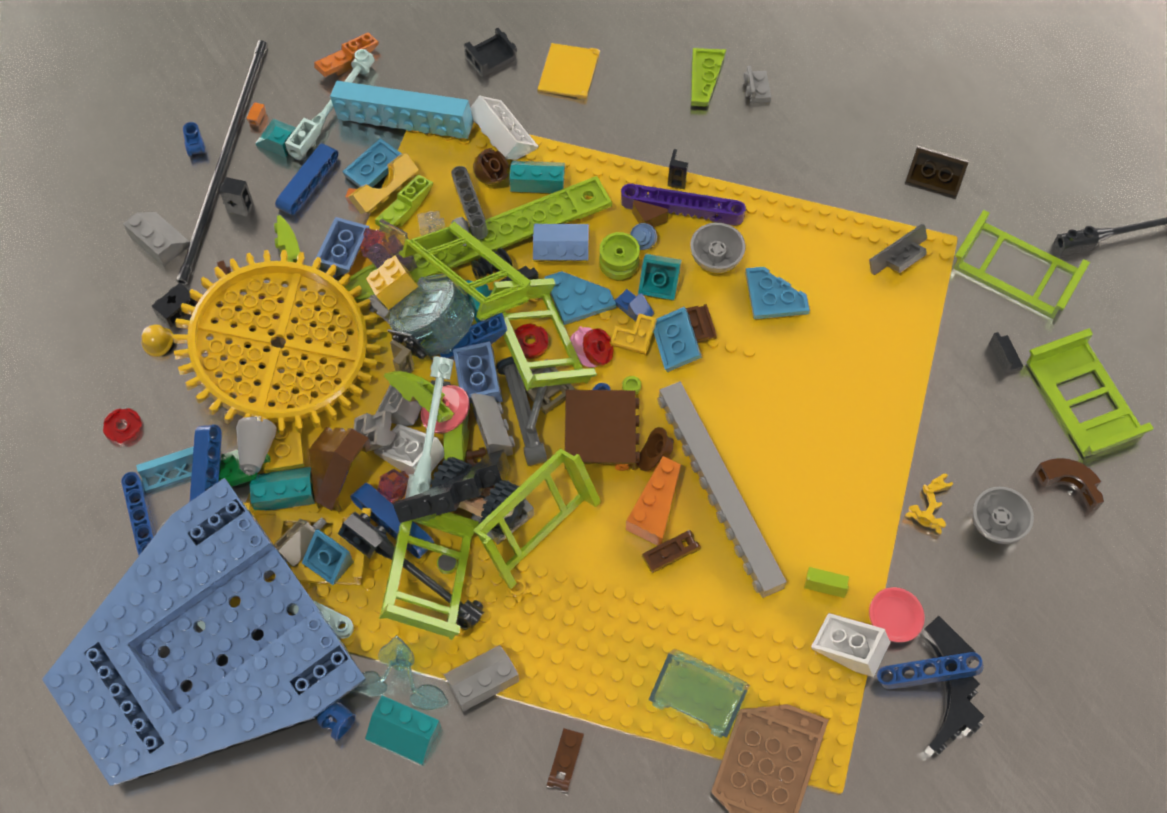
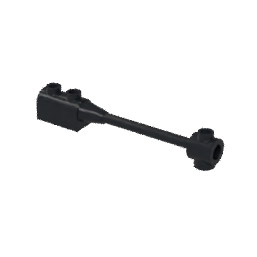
M1167 217L1116 228L1086 226L1080 230L1071 229L1066 233L1058 234L1053 243L1060 257L1092 251L1099 242L1113 235L1166 225Z
M354 512L343 522L338 534L370 559L375 553H378L392 560L395 547L388 540L384 527L380 525L374 527L369 523L370 517L365 513L359 515ZM404 558L403 568L448 603L451 602L452 594ZM467 600L464 604L460 601L456 624L464 630L473 628L485 613L482 610L483 605L477 600L473 602Z

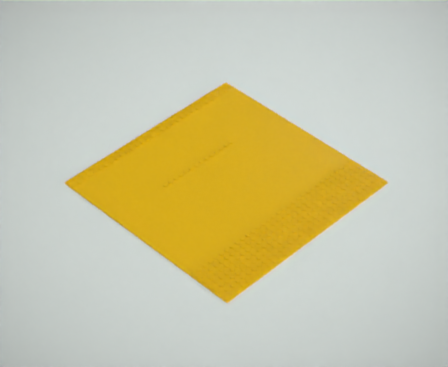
M474 122L468 139L406 130L398 151L402 154L407 153L419 169L415 175H421L432 181L433 186L413 215L401 227L397 225L391 232L376 225L375 219L397 200V194L411 181L403 182L401 184L403 187L395 193L392 191L389 194V199L375 205L377 208L370 213L366 222L370 229L350 272L345 273L344 276L349 274L351 277L361 269L380 262V260L375 258L374 252L377 250L386 259L398 255L403 250L405 239L411 240L449 227L451 222L459 217H463L466 220L451 174L452 169L457 166H463L467 169L485 220L552 194L510 192V167L512 161L565 163L564 189L597 176L612 201V206L565 223L589 224L588 261H534L532 236L503 248L512 261V267L516 270L527 266L529 269L535 268L538 272V279H545V276L563 271L609 289L615 300L626 289L635 296L639 295L638 290L645 254L682 260L674 300L647 295L643 296L654 312L652 317L654 318L662 317L682 307H700L707 304L717 338L697 343L702 358L667 372L664 368L653 332L646 355L613 346V357L608 364L597 367H586L581 364L583 369L594 368L597 373L596 376L591 377L588 383H571L575 390H592L598 383H606L610 386L611 390H622V382L628 376H635L641 381V390L635 395L636 398H639V409H636V415H639V427H636V433H639V445H636V451L641 452L650 433L655 428L662 427L666 430L667 435L674 440L673 451L668 459L681 464L662 543L691 530L694 535L693 539L700 544L701 549L651 573L642 558V554L657 545L627 531L626 520L659 462L648 471L640 470L638 463H636L635 470H632V464H629V469L625 471L616 470L615 464H584L601 503L594 507L584 500L510 571L515 580L524 577L525 586L531 590L529 594L523 595L521 602H517L514 597L505 596V592L509 587L505 580L500 577L480 538L476 533L473 534L460 601L464 604L467 600L471 602L477 600L483 605L482 610L485 613L473 628L467 630L460 628L459 634L455 635L452 640L449 637L388 618L379 619L392 560L378 553H375L370 559L365 556L361 585L301 583L312 600L351 619L354 625L353 633L348 638H340L349 653L447 681L444 676L445 673L500 645L514 665L519 675V682L495 695L721 761L740 709L788 704L828 719V723L807 786L841 794L845 786L867 675L855 672L813 650L811 646L828 613L872 625L869 617L870 603L877 593L886 588L958 238L954 235L926 229L927 239L919 245L926 248L927 255L901 273L887 266L873 275L871 274L869 259L915 229L916 226L687 172L685 190L667 186L668 167L534 135L530 136L539 147L517 160L508 159L509 168H507L508 176L506 179L494 185H487L476 178L473 172L474 160L485 149L493 148L491 150L495 152L498 149L490 143L491 140L488 136L481 132L478 124ZM389 173L387 174L382 187L386 184L389 177ZM626 184H637L733 199L743 202L746 206L743 222L739 225H730L743 236L745 253L739 264L727 272L713 273L706 271L695 262L692 256L691 239L693 234L706 224L716 223L709 220V218L705 220L703 216L697 218L696 215L690 217L689 214L683 216L682 213L676 215L675 212L672 214L668 212L667 222L654 227L657 233L655 245L650 249L640 250L639 267L636 273L624 280L609 278L601 271L599 267L600 244L607 235L615 232L630 234L632 228L639 224L632 213V209L625 208L621 204V189ZM588 195L585 196V199H587V200H589V199L592 198V197H589ZM472 261L451 269L465 281H476L472 272ZM765 267L770 270L769 273L777 278L784 279L798 292L802 291L805 293L810 309L809 314L754 319L745 269ZM443 273L417 282L418 287L408 295L413 300L414 296L424 298L438 296L440 292L449 294L452 297V302L449 308L446 309L447 313L443 319L445 321L453 314L462 317L467 311L472 313L467 302L466 291ZM505 277L487 283L489 290H493L494 282H499ZM533 298L505 312L546 311L547 307L543 298ZM616 306L614 309L566 324L564 327L569 338L580 326L591 329L601 328L611 338L615 326L633 330L636 321ZM369 308L361 311L363 316L375 313L377 315V322L366 324V329H380L379 338L367 339L368 344L380 345V353H366V358L378 361L377 368L372 369L363 366L362 372L372 376L371 383H364L357 379L354 385L363 390V395L359 398L348 391L344 397L350 401L351 408L347 410L339 402L334 404L332 407L337 414L335 420H332L326 411L317 414L320 418V427L318 428L313 425L310 417L301 420L303 423L301 436L305 467H311L308 449L326 427H330L332 431L334 428H343L347 431L348 428L354 429L356 417L366 413L376 414L390 386L389 381L384 375L385 373L395 371L394 357L390 345L392 335L387 330L409 334L416 325L408 326L404 319L397 324L390 325L377 312H371ZM473 313L469 320L471 325L477 324ZM551 317L509 320L514 332L519 326L532 323L544 328L548 334L549 344L545 353L538 358L526 359L527 362L569 358ZM430 328L426 337L421 342V346L432 358L434 356L441 357L438 344L457 336L448 331H443L445 336L440 338ZM348 332L347 334H348V335H353L354 333H353V332ZM501 336L496 342L491 344L496 365L502 359L512 357L504 336ZM528 338L525 340V342L527 344H532L535 342V340L533 338ZM330 344L324 345L327 348L331 347ZM348 348L343 349L345 352L349 351ZM412 356L415 369L411 374L422 377L430 383L431 380L436 381L435 377L430 376L433 360ZM454 359L450 380L444 379V381L450 382L451 385L459 386ZM324 360L320 361L321 364L327 363ZM341 364L339 367L344 368L345 365ZM573 365L555 366L558 371L575 370ZM498 374L503 402H498L503 410L501 417L507 420L509 430H507L508 436L512 435L515 447H512L513 455L507 456L510 469L505 480L521 486L544 463L532 466L527 465L523 450L525 445L506 376ZM317 377L316 380L321 381L322 378ZM336 381V382H334V383H335L336 385H339L341 382H340V381ZM681 381L787 581L783 590L764 598L754 590L751 575L746 574L743 567L744 562L741 557L739 558L736 555L735 545L732 540L728 539L724 523L719 522L715 506H711L709 503L708 493L706 489H702L698 473H694L689 456L686 457L683 452L682 442L676 439L673 425L668 423L664 408L661 409L658 404L657 398L659 397L660 389ZM294 390L293 393L297 394L299 393V391ZM559 391L554 396L549 398L550 402L557 398L559 395H561L562 392ZM312 394L311 397L316 398L318 395ZM527 395L530 409L532 411L534 402ZM566 400L547 414H544L541 410L539 411L535 427L539 441L544 445L547 460L560 448L565 451ZM471 403L467 424L470 431L467 450L475 451L485 447ZM420 410L418 420L413 425L406 427L426 433V427L421 420ZM391 423L390 431H392L397 424ZM434 433V437H437L444 447V433ZM361 450L351 464L338 497L342 509L340 512L334 509L331 511L322 505L318 509L316 502L311 505L269 511L352 514L356 512L360 515L362 510L353 503L350 496L364 483L370 484L393 504L395 501L405 499L409 476L377 456L374 451L366 453ZM443 457V459L431 472L432 480H434L435 477L433 476L434 473L438 472L439 465H443L442 462L445 460V457ZM481 457L473 459L474 463L479 462ZM562 463L550 475L565 505H568L578 495V492L567 469H565L564 463ZM263 464L258 474L265 473ZM545 480L526 496V500L534 508V516L512 533L520 549L560 512ZM250 493L245 503H251ZM460 507L456 511L451 512L469 519L472 517L471 512ZM370 518L369 523H371L374 527L378 526V524ZM284 522V527H283L282 536H283L295 523H293V522ZM416 523L433 539L435 544L460 552L462 537ZM325 524L320 531L331 538L333 524ZM386 532L388 540L395 547L396 540ZM507 538L498 545L493 540L504 562L507 563L515 555ZM682 542L684 547L688 546L687 542ZM406 549L405 559L452 594L456 570L451 574H443L439 571L437 559L442 554L428 550L421 558H416ZM402 567L397 591L450 607V603ZM812 567L849 576L847 585L849 588L845 598L805 589L808 568ZM236 596L231 599V607L240 605V597ZM395 599V606L447 622V614ZM340 624L339 628H345L346 624Z

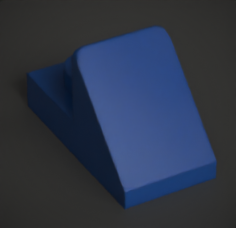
M626 289L614 300L616 306L634 321L637 320L638 314L651 317L654 315L652 308L642 293L635 296Z

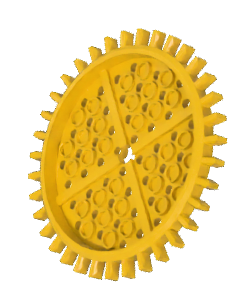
M264 250V262L255 263L251 253H247L246 262L248 265L240 268L234 258L230 259L232 272L227 275L218 266L215 267V275L219 279L213 284L209 279L201 278V285L207 289L204 295L193 289L189 291L190 297L198 301L196 307L185 303L181 305L182 312L192 316L190 320L176 318V327L188 329V334H173L174 343L188 344V349L174 351L175 360L190 358L191 363L178 367L180 375L194 372L196 376L185 382L187 390L201 385L204 390L196 395V401L200 404L211 396L215 400L209 407L211 415L218 412L222 406L228 409L224 417L226 424L229 425L234 416L238 414L244 418L257 417L256 420L263 422V419L278 422L277 430L279 435H284V422L295 421L297 432L302 433V419L310 417L313 425L318 428L320 427V418L317 414L326 411L332 420L336 419L337 414L332 406L337 402L349 410L351 403L344 397L348 391L361 398L363 390L354 384L357 379L364 383H371L372 376L362 372L363 366L372 369L377 368L378 361L366 358V353H380V345L368 344L367 339L379 338L380 329H366V324L377 322L376 313L363 316L361 312L371 307L370 299L359 303L355 301L354 298L362 293L361 286L359 285L348 292L345 286L350 282V275L346 274L339 281L335 280L333 276L336 273V265L333 264L324 273L319 270L321 267L320 257L314 260L312 266L304 265V252L299 253L295 263L287 261L288 255L286 250H282L280 254L281 261H271L269 251ZM301 288H306L307 290H306V291H301L300 289H301ZM241 292H246L247 294H246V295H241L240 293H241ZM278 300H283L284 302H283V303H278L277 301H278ZM315 308H320L321 310H320V311H315L314 309H315ZM255 312H260L261 314H260V315H255L254 313H255ZM217 320L218 323L213 324L212 321ZM292 320H297L298 322H297V323H292L291 321H292ZM236 324L237 327L232 328L231 325ZM311 324H316L317 326H316V327H311L310 325H311ZM255 328L256 331L251 332L250 329ZM270 332L275 333L273 336L268 335ZM348 332H353L354 334H353V335H348L347 333H348ZM292 336L293 339L289 340L287 337ZM207 337H213V339L207 340ZM281 337L286 343L284 348L281 349V347H272L271 341ZM311 340L312 343L308 344L306 341ZM226 341H232V343L226 344ZM330 344L331 347L327 348L324 345ZM245 345H251V347L245 348ZM266 348L270 349L269 352H264L263 350ZM348 348L349 351L345 352L343 349ZM285 352L289 353L288 356H283L282 354ZM203 353H207V354H208L207 357H203V356H201V355H202ZM306 356L308 359L302 360L301 358ZM222 357H226V358H227L226 361H222V360H220V359H221ZM324 360L327 363L321 364L320 361ZM245 361L246 364L241 365L240 362ZM262 364V365L265 366V368H264V369H260V368H259V365ZM343 364L345 367L340 368L339 365ZM283 369L284 372L279 373L278 370ZM302 373L303 376L298 377L297 374ZM222 374V377L217 378L216 375ZM321 377L322 380L317 381L316 378ZM236 378L242 379L240 382L235 381ZM340 381L341 383L336 385L334 382ZM255 382L261 383L259 386L254 385ZM274 386L280 387L278 390L273 389ZM293 390H298L299 393L294 394V393H292V391H293ZM312 394H317L318 397L313 398V397H311V395H312ZM231 395H236L237 397L234 399V398H232V397H230V396H231ZM255 399L256 402L250 403L249 400ZM270 403H274V404H275L274 407H270V406H268V405H269Z

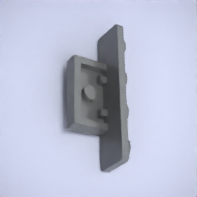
M924 224L919 225L869 259L871 274L875 275L887 266L901 273L927 255L926 248L919 245L927 239L926 226Z

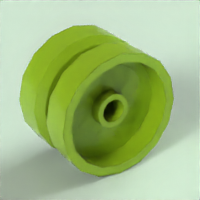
M624 232L609 234L602 240L600 244L599 267L607 277L615 280H624L636 273L639 267L640 246L637 240Z

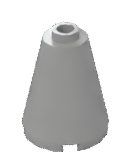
M245 417L240 419L236 426L239 466L247 475H254L260 471L276 435L275 424L267 419H263V422L256 421L257 417Z

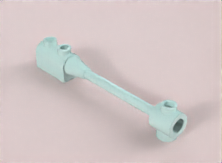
M365 49L357 50L355 52V59L351 63L353 70L344 82L352 83L358 74H367L375 61L373 55ZM331 100L322 112L311 121L303 118L285 142L288 153L295 159L301 160L305 158L310 147L316 144V139L321 134L326 117L334 108Z
M436 356L433 358L430 376L435 377L436 381L423 453L414 475L409 474L405 498L425 492L431 487L430 454L444 379L450 380L453 366L452 359Z

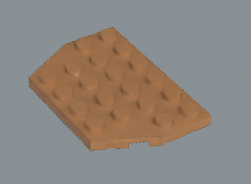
M788 704L740 709L711 791L712 795L729 813H799L828 719Z

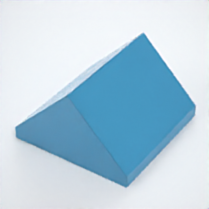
M318 529L315 530L302 561L305 566L332 585L341 578L354 562L347 549Z

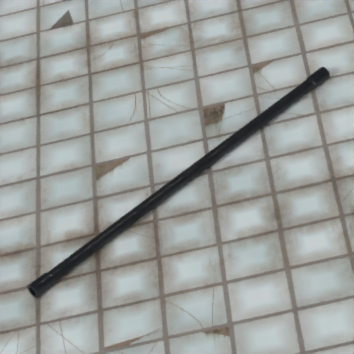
M259 40L231 125L183 265L176 280L182 285L188 283L205 226L262 58L268 46L267 42Z

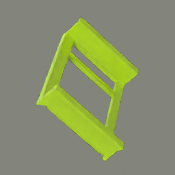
M983 210L957 251L955 257L958 259L953 269L1054 319L1058 310L1063 311L1090 262L1083 259L1079 268L986 223L990 213ZM982 230L998 237V240L980 269L964 262V259ZM1003 241L1051 263L1033 296L985 272ZM1059 267L1073 274L1056 306L1053 307L1038 298L1055 268Z
M455 221L449 227L411 240L405 239L403 250L399 252V255L403 258L419 253L480 303L476 317L481 321L524 304L529 300L526 296L531 281ZM453 234L459 239L452 241ZM467 244L500 271L467 283L434 255ZM505 276H508L518 284L488 297H485L475 289Z
M554 279L530 280L531 284L526 297L529 299L543 298L547 310L519 313L502 312L507 326V331L503 336L526 390L528 391L534 387L580 382L588 383L591 377L596 376L597 373L594 368L583 369L550 296L555 286ZM514 281L494 282V288L490 295L518 284ZM551 317L569 358L527 362L509 320ZM573 365L575 369L534 375L530 370Z
M560 448L473 529L496 566L500 577L505 580L510 589L517 584L510 571L579 504L585 500L594 507H597L601 503L580 455L576 454L573 456ZM562 463H564L578 492V495L568 505H565L550 475ZM545 480L560 512L520 549L504 517ZM497 524L501 527L515 553L507 563L504 562L492 538L486 535Z
M448 512L437 516L435 513L400 523L379 619L388 618L449 637L450 640L455 635H458L460 626L456 625L470 542L471 537L475 533L473 529L478 526L479 522ZM412 521L462 537L460 552L409 536ZM407 543L458 559L450 607L397 591ZM395 599L447 614V622L395 606Z

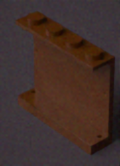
M566 390L565 451L573 456L576 454L580 455L583 464H632V470H635L636 463H639L640 452L636 451V445H639V433H636V427H639V415H636V409H639V398L635 397V390Z

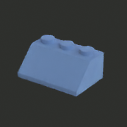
M335 217L316 258H321L319 270L326 273L329 267L334 264L336 265V273L333 277L350 272L370 227Z
M534 224L533 260L588 261L589 224Z
M491 342L453 349L459 387L467 393L470 403H472L471 394L474 393L494 396L496 403L503 402Z

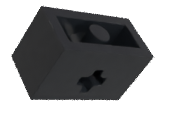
M225 177L224 182L220 184L219 194H221L227 212L248 216L253 199L247 182Z
M179 283L172 287L162 298L157 299L152 308L156 316L168 327L172 328L176 324V318L182 319L187 315L181 310L182 303L196 307L197 303L190 297L189 290Z

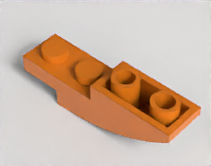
M365 33L342 44L340 51L314 62V68L324 77L332 73L339 76L352 68L351 63L355 59V52L357 50L365 49L371 53L378 46L379 42L371 34Z

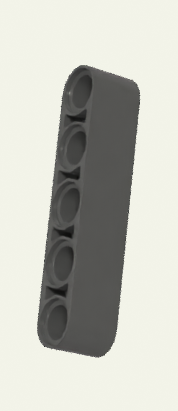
M457 166L451 171L454 187L472 236L476 239H483L488 234L485 217L467 169L463 166Z

